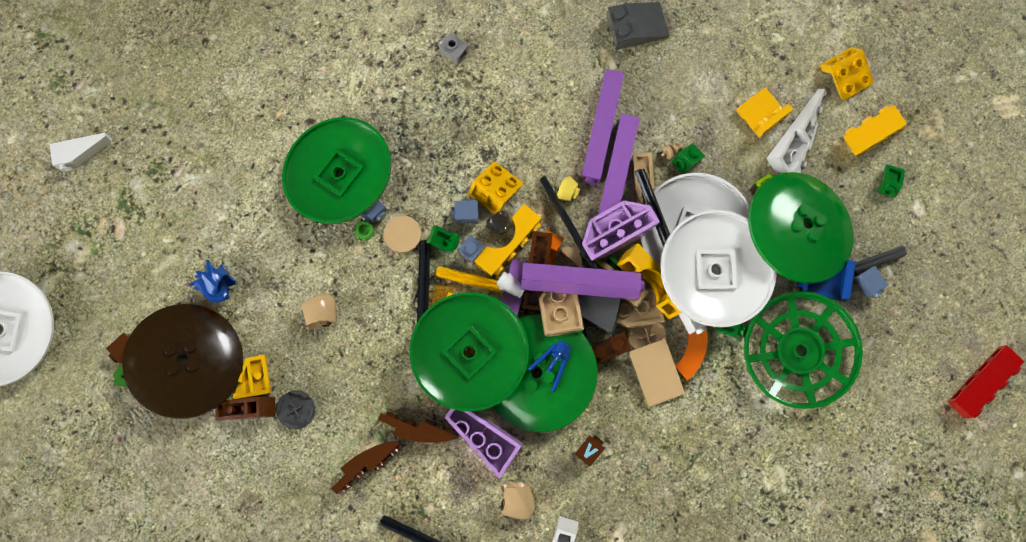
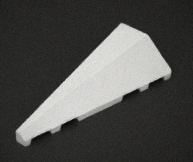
M818 89L767 157L773 170L777 173H801L802 168L806 167L807 162L804 160L807 151L811 150L818 127L816 122L817 115L822 113L821 101L827 95L825 89Z

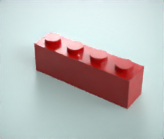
M1007 345L998 347L947 402L965 419L976 418L983 411L981 408L995 399L996 396L994 394L1008 385L1009 382L1007 380L1021 371L1022 368L1020 366L1025 361Z

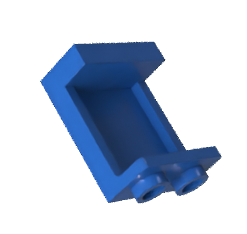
M847 260L844 268L828 280L811 284L797 282L799 292L817 293L829 299L843 302L849 300L856 261Z

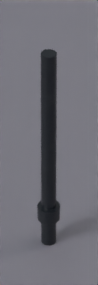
M547 177L540 178L541 184L579 248L581 258L587 262L589 268L599 269L596 262L591 261L582 246L583 240Z

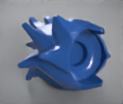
M206 260V265H204L205 272L196 271L197 275H195V278L197 280L191 282L189 286H194V289L200 290L211 302L217 303L229 299L228 287L235 285L237 281L229 275L222 264L216 269L210 264L209 260Z

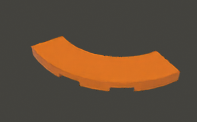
M707 330L698 335L696 331L690 335L687 331V347L682 358L675 365L676 370L686 382L696 373L705 357L708 343Z

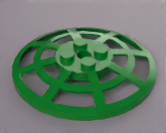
M804 291L790 292L770 300L751 319L744 337V360L753 382L770 399L790 408L814 409L838 400L854 384L862 365V340L853 319L835 301L817 293ZM796 299L814 300L827 307L821 315L810 311L797 310ZM785 300L788 301L789 312L776 317L770 324L761 317L773 305ZM833 311L846 323L852 336L851 339L840 340L834 327L827 321ZM798 316L808 317L816 322L811 329L799 327ZM790 318L791 330L782 334L774 328L781 321ZM757 324L765 330L760 341V353L749 355L750 336L753 327ZM822 326L828 330L834 342L823 343V340L817 334ZM769 334L778 340L777 351L766 352V342ZM801 345L805 348L806 353L804 356H799L796 353L797 346ZM854 346L853 367L849 377H846L838 372L842 360V348ZM835 349V360L831 368L823 360L825 351ZM778 359L784 367L779 376L773 372L768 360ZM762 361L766 372L775 381L770 390L765 388L757 378L751 365L752 362ZM818 368L827 374L821 381L811 384L810 372ZM790 372L801 374L803 386L785 382ZM832 378L843 384L832 396L816 401L813 390L826 385ZM782 386L792 391L805 392L808 403L790 402L776 395Z

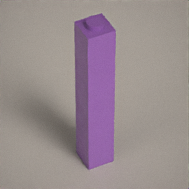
M606 69L581 180H584L586 184L595 185L600 183L625 72Z
M621 114L598 215L621 202L640 117Z
M523 263L521 290L638 300L640 292H644L645 282L641 280V273Z

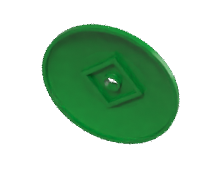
M337 117L317 123L306 130L294 142L284 161L282 184L287 200L298 213L317 223L338 224L353 220L374 206L384 193L391 175L392 162L390 150L382 135L365 121L349 117ZM344 170L342 176L336 177L337 171Z
M787 172L768 179L757 189L752 197L748 212L750 235L759 255L775 272L789 280L811 284L828 280L844 268L853 248V227L846 207L828 185L807 174ZM803 220L809 223V228L804 226Z
M463 292L437 301L418 320L410 341V363L420 387L437 403L458 411H480L501 403L518 387L527 369L529 344L521 321L506 304L486 294ZM466 347H473L475 349V355L472 358H467L464 355Z
M541 314L521 317L519 320L525 329L529 344L527 369L515 391L504 401L493 406V408L505 421L522 430L531 432L554 431L575 421L589 406L598 380L596 356L591 344L582 332L547 337L544 335ZM561 340L572 348L569 353L571 356L566 363L555 392H552V387L562 361L558 360L552 370L547 372L554 359L551 355L553 352H551L536 366L542 369V376L540 378H535L533 376L534 368L529 370V367L550 348L552 343L557 344Z

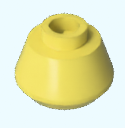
M571 176L563 179L557 193L559 200L571 201L573 198L576 199L580 192L579 184Z

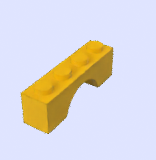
M523 204L512 217V223L515 227L513 240L502 248L486 247L474 260L475 265L491 278L495 275L498 277L505 268L503 266L506 262H511L516 257V251L519 247L523 248L530 239L528 237L532 232H538L541 228L542 218L527 205Z
M639 243L626 250L617 263L620 269L627 272L641 273V278L645 279L655 292L656 307L668 319L682 313L673 304L664 288L661 269L658 263Z

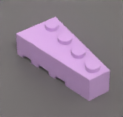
M450 409L445 416V419L500 479L523 443L476 411L466 412Z

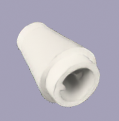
M504 272L496 283L500 290L519 298L525 291L521 290V283L510 273Z

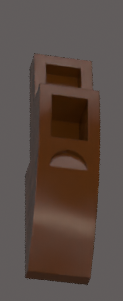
M625 332L592 345L597 365L632 350Z
M389 411L386 414L381 413L378 418L379 421L396 427L393 433L394 436L411 441L439 443L456 440L458 437L454 434L455 430L446 426L440 429L436 427V422L426 419L425 422L420 420L418 427H415V422L406 418L404 422L397 419L398 415Z
M400 441L386 442L358 454L340 468L345 475L331 489L336 494L341 492L345 494L352 487L350 483L355 478L359 480L367 472L366 468L371 472L375 470L380 471L386 465L385 460L389 456L393 458L401 450L399 446L402 443Z

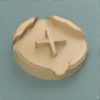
M405 215L394 217L386 224L384 229V240L388 247L394 252L401 254L413 251L419 245L422 238L418 222L412 217Z
M662 323L630 328L628 332V341L632 349L663 338L667 340V334Z

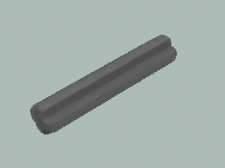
M900 246L855 262L854 274L907 255V251L904 246Z

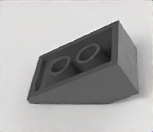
M660 2L625 3L608 7L606 17L616 50L669 37Z

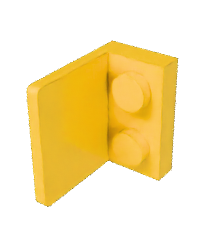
M850 47L820 64L823 72L832 74L841 100L853 96L874 83L862 49Z
M763 88L739 106L736 111L755 134L761 138L787 118L793 111V108L789 103L782 107L766 88Z
M493 162L473 181L467 195L474 200H478L479 204L497 217L502 212L506 202L522 187L523 182L498 163Z

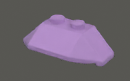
M622 201L589 220L582 246L591 261L610 256L640 239L657 226L660 221L650 205Z

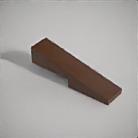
M533 231L529 263L549 265L552 233ZM525 290L523 310L541 313L539 298L544 291Z

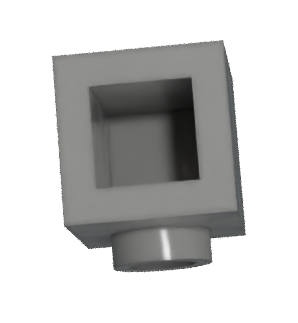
M452 33L447 37H443L439 43L440 53L457 66L469 53L468 45Z

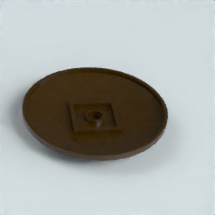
M194 304L168 306L147 316L131 333L123 353V375L131 394L149 411L173 419L198 417L220 406L236 388L243 369L242 345L232 325L217 312ZM180 354L188 356V360L183 364L177 362V357Z

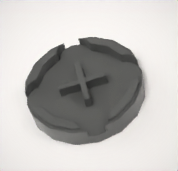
M296 390L280 397L276 405V415L280 423L289 429L306 427L315 416L316 407L314 400L307 393Z

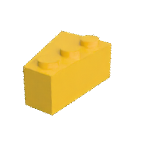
M895 105L883 107L878 111L879 115L874 118L869 116L862 121L863 125L858 128L853 126L844 132L846 135L843 136V139L855 158L875 147L883 140L889 139L896 132L906 129L907 123Z

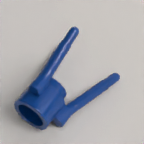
M561 340L557 344L552 343L550 348L529 367V370L535 368L551 352H553L551 355L554 359L547 372L552 370L558 360L562 361L552 387V392H555L566 363L571 356L569 353L572 348Z

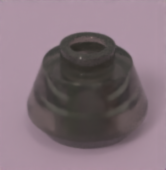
M501 210L486 221V227L495 234L500 233L502 235L510 229L511 222L506 211Z

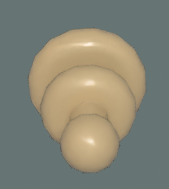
M679 143L677 146L675 144L670 146L664 145L661 156L672 160L674 155L678 154V150L684 148V145L682 143Z

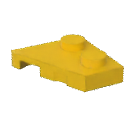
M266 355L245 358L243 371L239 376V383L236 392L233 394V399L272 394Z

